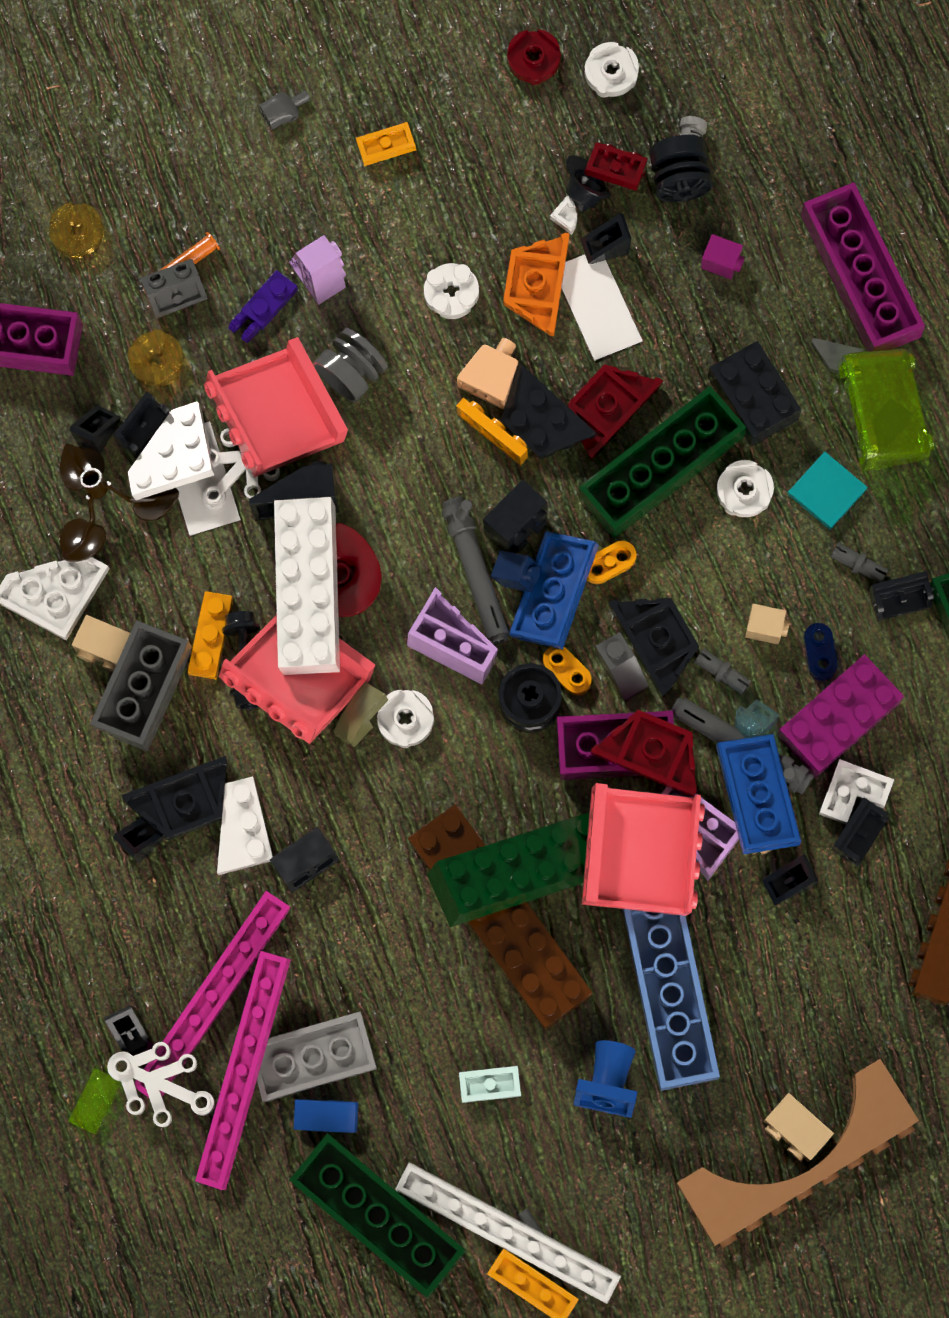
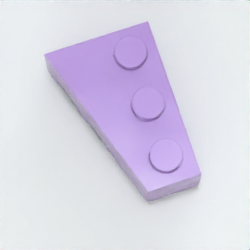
M325 235L296 252L291 261L288 262L318 305L346 288L344 281L346 273L342 268L344 263L340 258L342 253L334 241L329 243Z
M435 587L408 632L407 646L483 684L496 662L498 649L473 624L471 625L460 614V611L455 606H452Z
M666 787L662 792L664 795L691 797L670 787ZM701 798L700 804L705 805L703 821H699L698 833H702L701 850L696 852V862H700V871L708 881L739 841L735 822Z

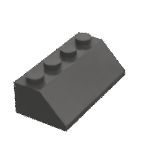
M136 620L90 725L121 742L148 752L192 653L190 642Z

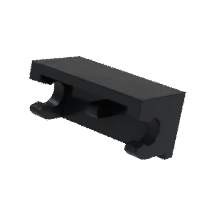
M146 392L113 436L117 444L138 458L170 411L164 403L162 405L159 404L152 394Z
M927 571L873 584L868 592L877 621L932 608L933 606L932 600L934 596Z
M864 797L831 851L858 867L889 819L887 817L888 813Z
M318 827L269 859L292 893L340 861Z

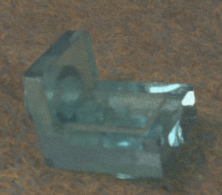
M755 700L747 709L740 706L736 710L734 726L743 735L749 737L763 736L779 721V714L759 700Z

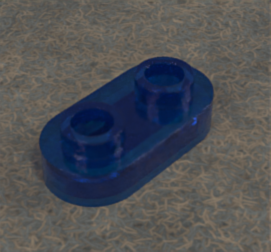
M814 623L806 629L803 637L807 666L810 675L814 679L825 681L833 677L837 669L832 631L827 625ZM821 633L824 639L817 641L813 635ZM825 660L828 663V667L820 668L818 662Z

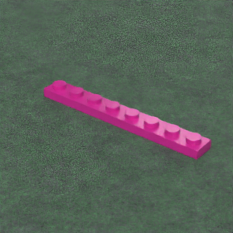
M265 891L163 1040L171 1049L169 1058L164 1061L153 1060L143 1070L148 1072L154 1071L179 1061L180 1057L185 1054L191 1055L259 956L260 951L264 949L291 909L289 905L268 891ZM160 1046L156 1050L157 1056H164L167 1051L166 1047ZM186 1058V1059L183 1061V1066H184V1064L186 1063V1061L188 1060V1058ZM177 1075L169 1077L165 1080L173 1082ZM136 1080V1089L149 1097L145 1084ZM160 1091L161 1096L163 1097L165 1092Z
M260 951L195 1179L196 1182L220 1190H226L291 959Z

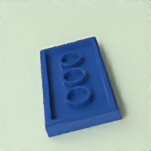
M545 531L535 562L541 566L539 579L535 583L532 593L526 591L523 593L509 633L512 638L563 650L599 546L597 542Z
M774 734L718 742L716 749L743 855L799 846L801 838L786 780L783 775Z

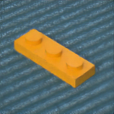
M462 398L456 405L459 417L520 466L528 458L527 444L517 435L512 437L504 431L506 428L496 418L491 420L483 414L484 410L475 401L468 402L465 398Z
M204 592L187 672L189 675L217 680L226 637L222 633V629L225 627V616L231 613L233 596Z
M504 1248L487 1273L490 1277L551 1318H568L579 1300Z

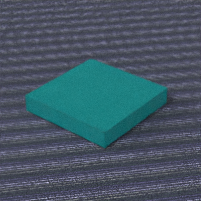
M824 452L788 491L787 495L831 530L865 493L868 487L829 454Z

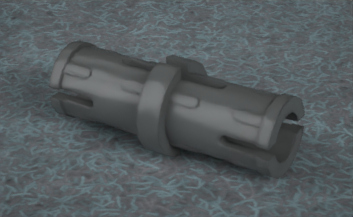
M838 542L830 557L851 568L852 573L856 575L860 573L876 583H881L889 570L866 558L867 554L863 552L859 554L841 542Z
M704 648L701 652L702 654H699L694 663L715 676V681L718 683L722 681L742 696L752 680L747 679L731 667V663L728 661L724 663Z

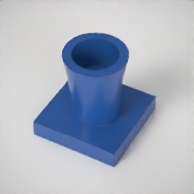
M597 1041L595 1043L592 1081L578 1079L574 1106L632 1118L637 1091L624 1089L636 1050L626 1044L615 1041Z

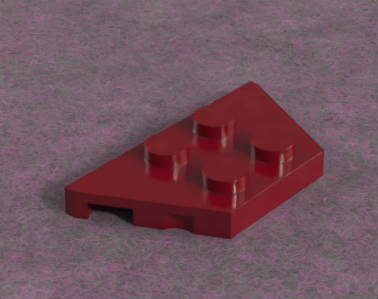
M604 364L568 402L567 406L598 434L591 440L588 438L581 441L591 461L663 385L662 379L640 376L637 372L621 371L617 367Z
M637 710L625 723L614 729L608 737L598 745L596 744L591 750V754L693 798L696 795L693 733L691 731Z

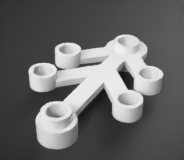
M229 428L224 429L220 435L221 441L224 446L233 447L234 445L231 441L224 440L225 436L229 434ZM210 449L211 455L216 456V459L212 462L213 468L218 464L235 463V465L216 486H209L204 490L202 497L207 508L211 510L221 509L226 503L225 493L245 470L247 485L245 486L244 493L246 498L249 500L253 497L248 494L252 488L257 489L258 493L262 492L258 485V476L254 477L251 470L245 468L241 459V451L218 453L216 450ZM277 468L274 475H268L267 473L263 475L267 480L275 481L280 476V469ZM217 492L219 495L215 500L209 499L210 493Z
M158 1042L152 1049L135 1056L127 1052L115 1053L108 1061V1073L116 1081H121L128 1100L126 1108L129 1113L140 1115L145 1110V1102L138 1097L133 1078L145 1084L154 1110L153 1121L159 1127H167L172 1121V1115L166 1110L160 1091L191 1104V1109L198 1115L205 1116L214 1110L215 1099L210 1093L206 1091L194 1093L165 1080L182 1072H193L197 1068V1060L194 1056L185 1054L177 1062L148 1072L139 1067L156 1059L164 1061L169 1058L171 1049L166 1043ZM165 1046L166 1054L162 1057L157 1056V1048ZM186 1058L193 1060V1066L189 1069L183 1067V1061ZM121 1061L127 1063V1069L123 1072L117 1070V1064ZM201 1097L207 1099V1105L204 1108H198L197 1100ZM135 1100L141 1103V1108L138 1111H132L131 1103ZM164 1112L167 1114L168 1119L165 1123L160 1124L157 1117L160 1113Z

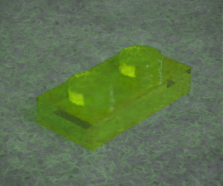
M94 1068L68 1122L97 1135L121 1085V1081H116L109 1074Z

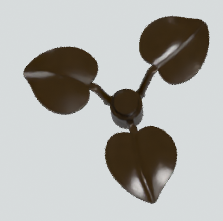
M65 444L60 461L61 479L70 490H85L90 519L88 522L85 519L77 518L64 525L59 536L63 559L67 562L84 561L96 555L104 546L106 531L104 527L94 524L93 500L104 497L108 489L127 502L134 503V514L144 521H155L165 516L179 498L180 493L178 489L173 488L135 500L134 497H129L113 486L111 481H105L103 477L105 461L98 452L92 449Z

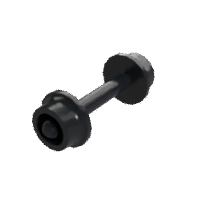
M238 610L225 616V627H223L222 633L228 636H236L239 653L248 644V634L259 631L260 625L256 623L253 612ZM236 689L230 690L229 694L234 698L237 709L252 711L254 708L259 707L250 703Z

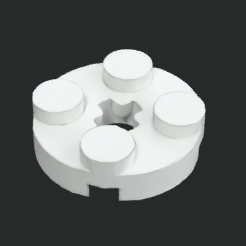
M607 42L596 46L590 52V56L585 63V78L588 85L596 91L598 96L603 98L620 96L627 93L637 83L639 63L635 53L630 48L618 46V43ZM611 64L613 68L618 67L619 70L616 71V74L606 73L607 65Z
M443 264L431 270L424 284L426 304L432 311L440 314L445 319H457L467 315L479 298V285L475 275L464 264ZM453 285L459 289V291L455 292L454 297H450L449 293H444L448 286Z
M740 460L730 464L720 475L717 483V497L720 504L728 514L738 517H752L766 510L774 491L773 479L770 473L750 460ZM746 482L748 487L753 488L752 491H749V495H743L742 492H738L737 489L741 488V483Z
M396 690L386 696L388 701L377 714L378 728L382 736L391 744L401 748H408L423 742L431 733L434 725L433 709L429 700L423 694L414 690ZM401 712L405 714L411 712L413 714L410 718L412 721L410 724L399 723L401 719L399 714Z

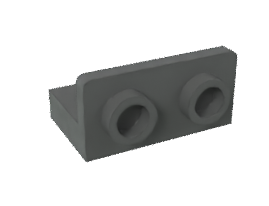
M192 259L141 278L156 319L208 299Z

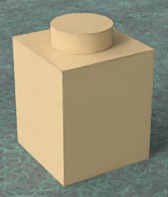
M752 604L745 638L779 645L781 636L787 637L790 620H785L786 610Z

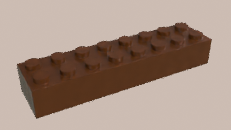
M456 804L408 837L410 845L429 871L439 860L485 846ZM527 902L466 922L544 1031L592 998L593 993Z

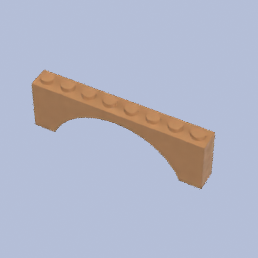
M881 1059L852 1076L853 1099L847 1125L834 1148L824 1159L807 1172L786 1181L757 1185L730 1181L702 1167L676 1183L713 1247L720 1244L723 1249L737 1240L735 1233L744 1228L749 1233L763 1224L760 1218L771 1212L773 1217L789 1208L786 1204L789 1200L797 1197L798 1201H801L814 1193L811 1187L822 1181L825 1186L840 1177L837 1171L847 1165L849 1170L865 1161L862 1157L864 1154L872 1150L876 1155L889 1147L890 1144L887 1140L898 1135L902 1139L915 1131L913 1124L919 1120Z

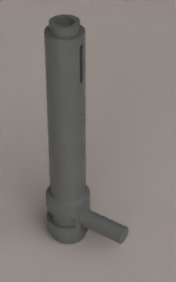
M463 497L451 498L442 504L443 518L449 524L447 526L449 536L454 539L486 637L493 645L501 644L508 640L507 635L509 631L475 534L476 525L474 519L469 516L472 503L469 500H464Z
M678 698L671 709L673 714H675L674 718L716 743L750 738V736L687 698L684 700ZM687 710L691 712L692 714L704 720L705 723L698 721L694 717L687 714L685 711ZM779 755L788 790L793 793L797 791L803 795L814 775L809 773L810 769L803 765L799 767L794 764L795 760L787 755Z

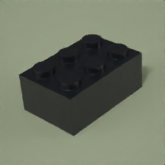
M758 341L709 367V382L716 393L746 426L744 437L750 447L799 420L802 409Z

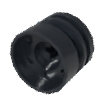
M697 135L672 136L655 143L649 149L651 168L655 173L656 196L661 201H690L707 194L713 188V179L710 176L711 168L706 164L708 162L706 142L702 137Z

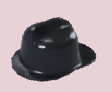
M571 155L566 159V166L570 174L566 193L573 200L579 211L585 212L589 207H595L602 198H609L611 194L603 180L585 175L588 160L580 156Z

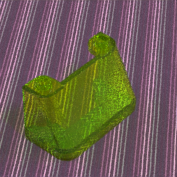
M894 349L842 355L837 367L840 379L847 378L844 382V387L848 389L859 437L857 444L858 448H861L862 458H859L861 472L927 460L930 456V451L934 450V441L932 435L927 434L912 371L915 369L913 354H908L906 349Z

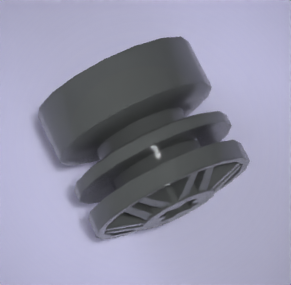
M345 328L340 333L341 339L335 338L332 341L337 353L329 349L324 350L313 362V366L324 381L336 392L355 403L369 389L363 377L374 382L379 378L378 373H384L388 365L378 350L367 339L355 331Z

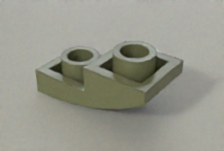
M365 682L350 700L339 718L333 732L335 736L355 747L373 728L369 720L388 701L385 693Z

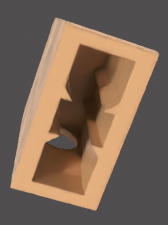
M502 338L496 349L488 345H482L458 375V388L504 410L515 372L519 365L518 360L511 357L516 344L506 338Z

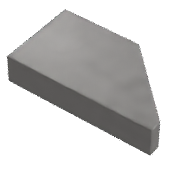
M817 338L812 339V347L816 349L829 372L853 378L857 377L863 349Z

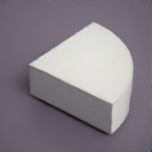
M566 196L550 215V219L572 235L577 226V210L572 199Z

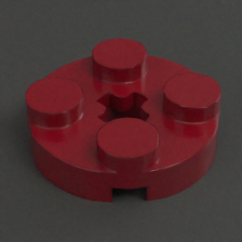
M545 30L521 31L512 38L508 45L507 63L510 71L518 79L531 85H539L542 81L548 80L557 72L560 66L561 53L559 43L552 34ZM539 52V60H529L528 53L534 54Z

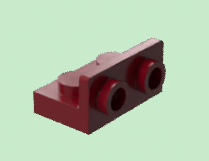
M596 142L585 168V175L637 191L642 176L646 173L648 158L642 157V155L636 152H626L617 149L611 144Z

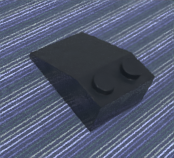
M324 461L313 462L310 466L300 468L250 498L249 505L255 520L275 519L274 500L331 497L336 513H339L337 482L333 466Z

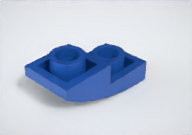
M295 1100L294 1130L357 1132L358 1102Z

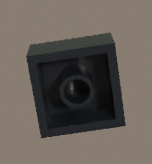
M522 479L483 518L484 535L500 550L519 553L527 545L528 540L526 539L533 532L538 534L548 523L546 520L548 518L547 501Z

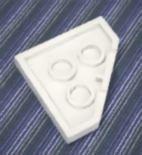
M195 402L171 410L128 471L132 496L135 500L215 475L200 404Z
M91 557L79 562L53 561L35 566L34 569L19 573L17 571L7 574L0 585V605L67 640L110 568Z

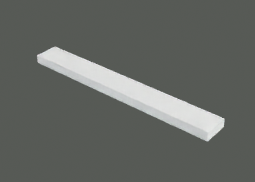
M408 1163L395 1189L606 1304L609 1302L621 1278L620 1274L412 1163Z

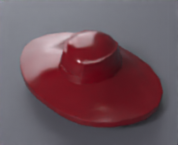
M336 523L338 616L352 617L370 607L380 593L382 583L381 568L374 551L366 540L354 529L342 523Z

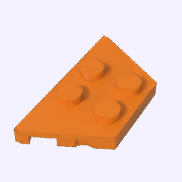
M563 233L561 237L546 242L544 239L535 242L531 246L512 249L503 305L550 336L555 335L570 233Z

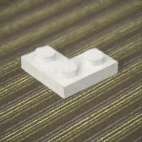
M839 759L819 815L847 824L856 798L862 800L864 797L878 807L884 808L894 779Z

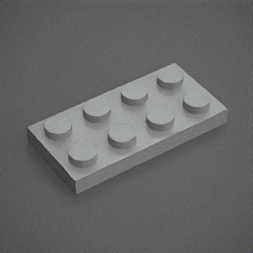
M361 1011L269 1038L257 1078L262 1101H271L376 1070V1063Z

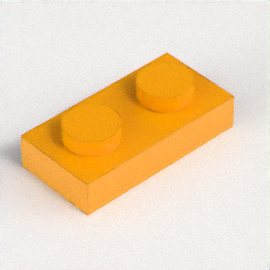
M408 122L356 138L364 166L416 151Z

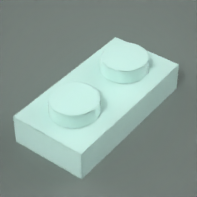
M518 1066L459 1072L462 1103L521 1097Z

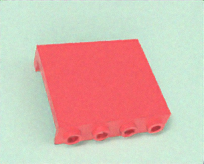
M298 337L289 340L284 350L216 376L212 370L208 371L206 382L204 383L205 392L210 399L213 398L215 401L219 419L221 422H226L231 442L234 446L238 445L242 453V462L246 469L251 470L254 477L344 442L348 429Z
M276 613V616L231 661L227 659L223 661L219 677L227 686L243 694L250 703L259 706L267 712L273 720L282 723L290 729L297 738L303 739L310 744L350 702L362 685L370 681L376 665L339 638L340 672L283 675L278 668Z
M596 783L591 791L582 904L687 916L692 912V909H696L698 892L694 891V879L698 880L700 874V862H696L697 850L700 851L702 846V833H698L699 821H703L705 805L700 804L701 795H696L694 798L612 789L608 788L607 784Z

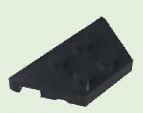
M521 363L517 366L500 421L515 435L520 437L535 454L544 459L554 455L558 450H566L578 442L588 438L591 440L598 435Z
M657 598L656 600L635 599V601L618 602V600L610 601L608 605L661 698L665 697L699 649L694 636L672 598Z
M223 756L122 795V800L166 840L222 820L227 758Z

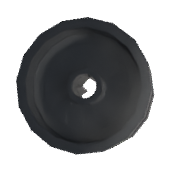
M528 663L516 666L508 671L501 681L499 689L501 714L506 722L518 731L534 733L545 730L555 722L560 714L562 691L559 680L552 671L543 665ZM528 696L535 697V699H531V702L526 701Z

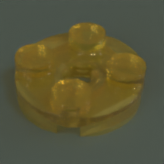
M73 203L62 205L52 214L49 222V237L52 244L60 253L73 259H80L92 253L98 248L105 236L103 222L99 213L92 206L81 203L82 205H73ZM82 225V232L78 235H72L71 226L79 227Z
M159 329L138 337L127 353L129 367L134 377L142 384L148 386L149 384L158 385V387L166 386L175 381L183 369L184 353L181 345L172 335L164 333ZM162 354V362L160 364L156 362L149 363L151 355Z

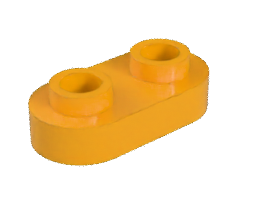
M617 541L597 552L587 580L592 584H602L630 569L636 561L634 546L627 541ZM623 553L627 556V559L619 561L617 555ZM600 567L603 572L596 575L592 572V569Z
M550 647L545 651L543 665L555 674L560 685L568 693L582 695L590 689L592 680L590 672L565 647H563V650ZM560 655L563 660L560 663H554L552 657ZM580 675L583 680L580 683H574L572 677Z

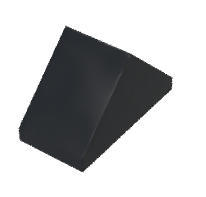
M619 213L580 240L588 264H594L629 254L632 238L624 214Z
M96 405L71 425L70 432L76 443L92 449L101 455L121 417Z
M142 818L134 821L113 836L117 843L138 863L164 839L160 833Z
M805 854L762 879L775 906L815 887L819 881Z
M132 1005L104 1017L122 1052L135 1056L153 1048L154 1045L137 1009Z

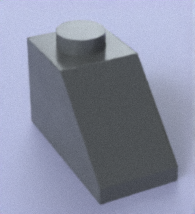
M620 632L595 646L597 659L624 702L649 688L634 653Z

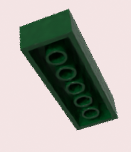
M709 386L582 484L578 490V497L611 537L615 539L741 441L745 436L746 426L716 391Z
M590 812L437 861L427 876L449 926L453 927L582 884L584 882Z
M328 1133L289 1179L291 1183L426 1298H430L467 1252Z

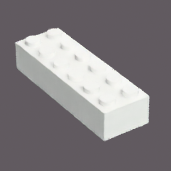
M331 497L274 500L278 668L283 675L340 672L335 505Z

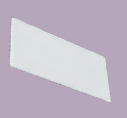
M584 254L567 261L562 290L594 361L642 342V338L606 260L588 264Z
M210 421L206 422L205 428L209 448L219 453ZM211 455L212 462L216 459L215 455ZM218 464L214 467L215 475L176 487L180 493L178 499L190 536L240 520L231 487L225 493L226 503L221 509L211 510L206 507L203 501L204 490L209 486H216L226 475L223 464ZM212 492L209 495V499L215 500L219 494Z

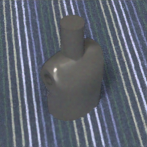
M306 90L292 98L286 92H279L269 100L259 104L258 108L267 125L273 130L282 124L295 121L299 116L297 107L310 101V97Z

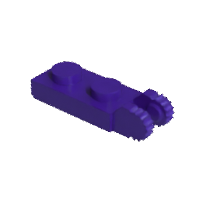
M276 270L241 309V312L235 316L228 329L234 333L249 319L253 323L244 331L241 339L246 343L251 341L294 296L298 290L297 285Z

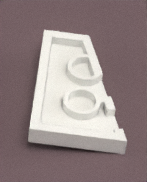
M253 776L225 783L217 867L218 875L271 862L269 859L273 857Z

